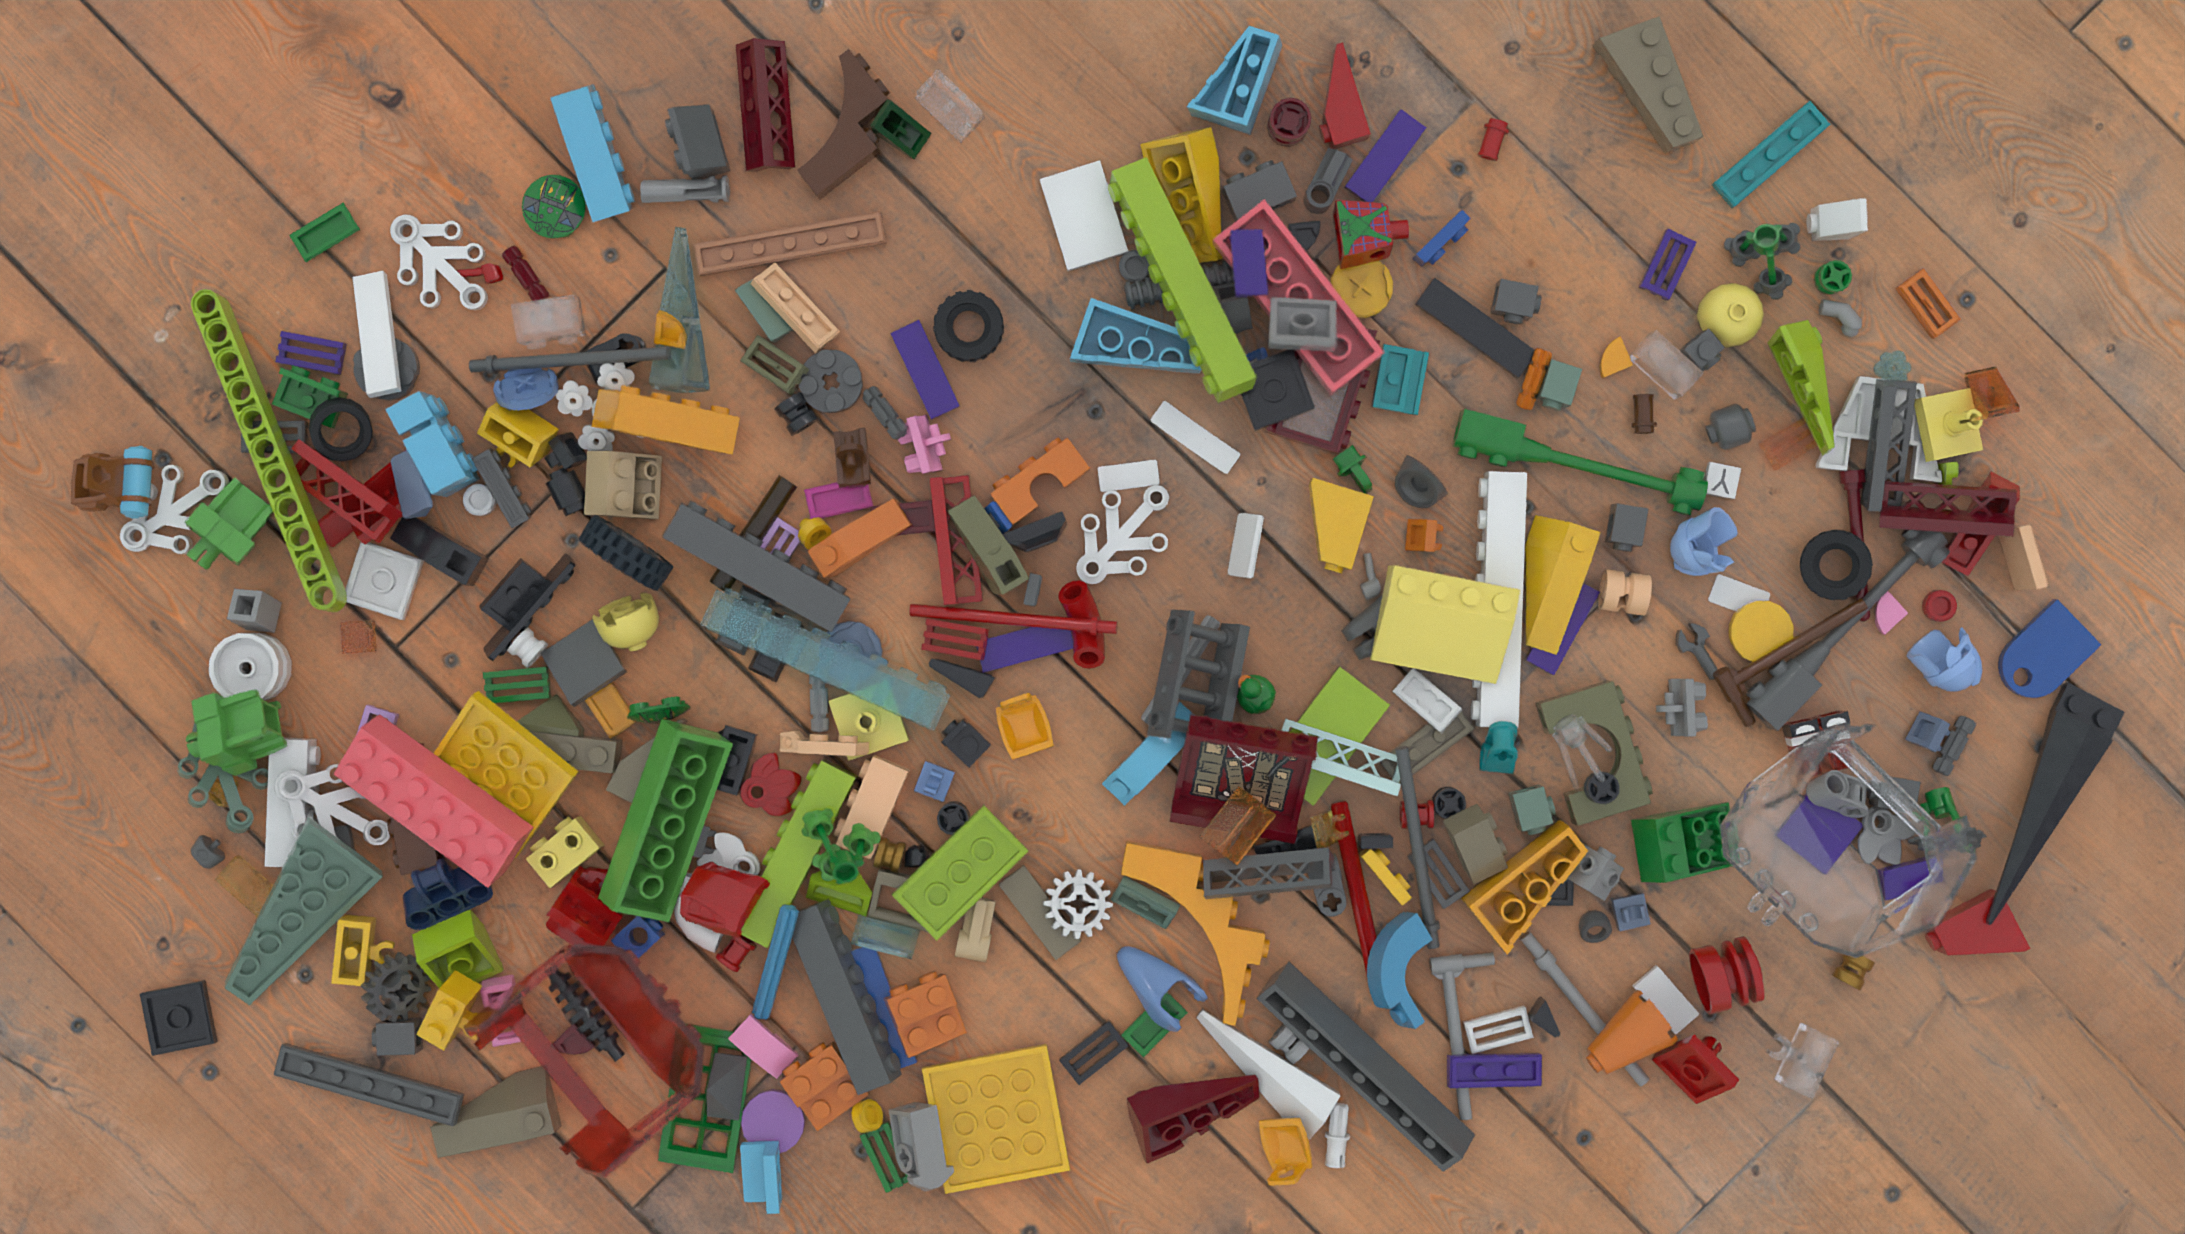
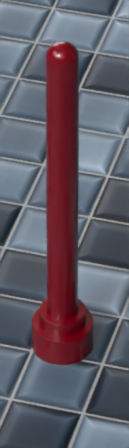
M1865 469L1839 471L1840 484H1843V489L1847 490L1850 533L1856 535L1864 542L1860 489L1863 488V482H1866ZM1868 583L1864 589L1855 595L1856 600L1863 598L1868 593ZM1870 610L1860 621L1865 622L1870 618Z

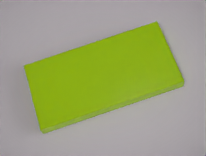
M1338 667L1298 719L1297 723L1362 743L1390 704L1344 669ZM1292 728L1289 731L1292 733H1303L1301 730ZM1308 733L1309 736L1319 737V736H1316V735H1313V734ZM1324 739L1317 743V753L1320 757L1328 758L1338 753L1331 740ZM1338 743L1341 751L1350 747ZM1356 749L1344 754L1347 761ZM1341 757L1332 760L1344 764ZM1311 768L1304 799L1314 806L1336 776Z
M983 805L892 893V896L937 941L1028 852V849Z

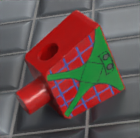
M1336 200L1332 215L1340 269L1386 259L1391 254L1393 240L1409 238L1407 219L1390 221L1388 206L1385 203Z

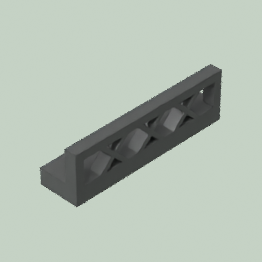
M1876 379L1865 464L1866 482H1863L1861 504L1868 511L1881 512L1884 485L1888 478L1892 482L1905 481L1917 388L1916 381ZM1897 388L1907 389L1906 400L1895 409ZM1903 410H1904V417H1902V416L1900 415V413H1901ZM1897 416L1903 423L1902 431L1891 440L1893 419ZM1899 441H1900V449L1896 446V444H1897ZM1893 447L1899 454L1898 462L1887 471L1889 450ZM1895 472H1896V480L1892 477V475H1893ZM1894 491L1893 498H1888V505L1901 506L1903 491Z
M1329 848L1203 860L1204 897L1206 899L1331 888L1332 871H1335V858ZM1323 872L1324 879L1310 880L1304 874ZM1293 875L1284 883H1278L1272 878L1275 876ZM1261 878L1252 886H1246L1240 881L1243 879ZM1230 881L1224 888L1212 889V882Z

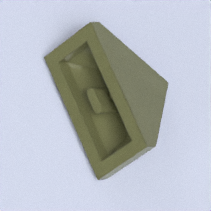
M557 694L517 721L528 731L577 737L584 735L583 726Z

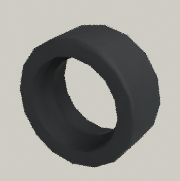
M340 397L328 399L318 405L310 416L309 432L312 444L321 455L330 460L341 462L353 460L363 454L371 443L373 431L369 415L360 404L351 399ZM347 412L357 419L360 425V433L354 443L345 447H335L325 441L322 437L321 427L325 418L330 414Z

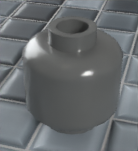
M1732 404L1713 411L1710 415V425L1705 426L1711 444L1717 442L1724 450L1750 442L1752 433L1756 432L1755 423L1749 409H1743L1738 404Z

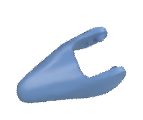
M1124 946L1118 951L1117 960L1124 975L1148 1015L1162 1028L1173 1032H1178L1181 1029L1179 1020L1173 1018L1161 1007L1163 996L1175 983L1181 981L1197 1001L1205 1002L1208 999L1206 993L1195 979L1161 959L1130 946Z

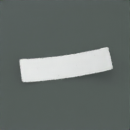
M1167 401L1162 402L1151 418L1152 423L1225 474L1230 471L1240 457L1239 452L1205 430Z

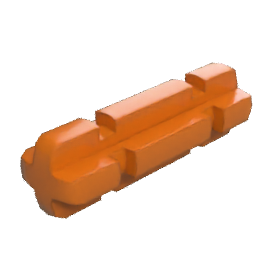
M1542 348L1535 349L1532 357L1533 364L1529 365L1521 387L1523 392L1519 393L1516 401L1518 407L1526 410L1533 409L1536 401L1535 394L1539 393L1547 371L1545 366H1549L1552 357L1550 351Z

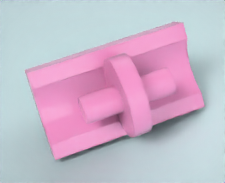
M927 415L906 418L907 434L899 438L898 441L901 445L913 442L916 451L915 454L905 457L904 462L907 472H922V474L943 470L939 456L946 454L943 443L951 440L950 433L941 435L938 424L930 425Z

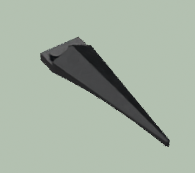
M2070 683L2063 684L2050 709L2025 804L1986 918V924L1988 925L1995 921L2112 743V737L2125 713Z

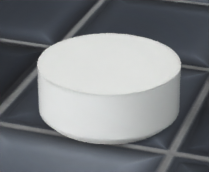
M472 485L463 495L465 509L476 516L490 514L497 504L486 485Z

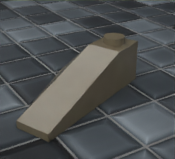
M547 1065L515 1072L462 1106L455 1126L439 1122L431 1126L430 1129L438 1158L525 1141L555 1133L562 1124Z

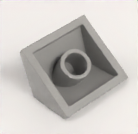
M1271 297L1268 348L1334 351L1336 347V301Z

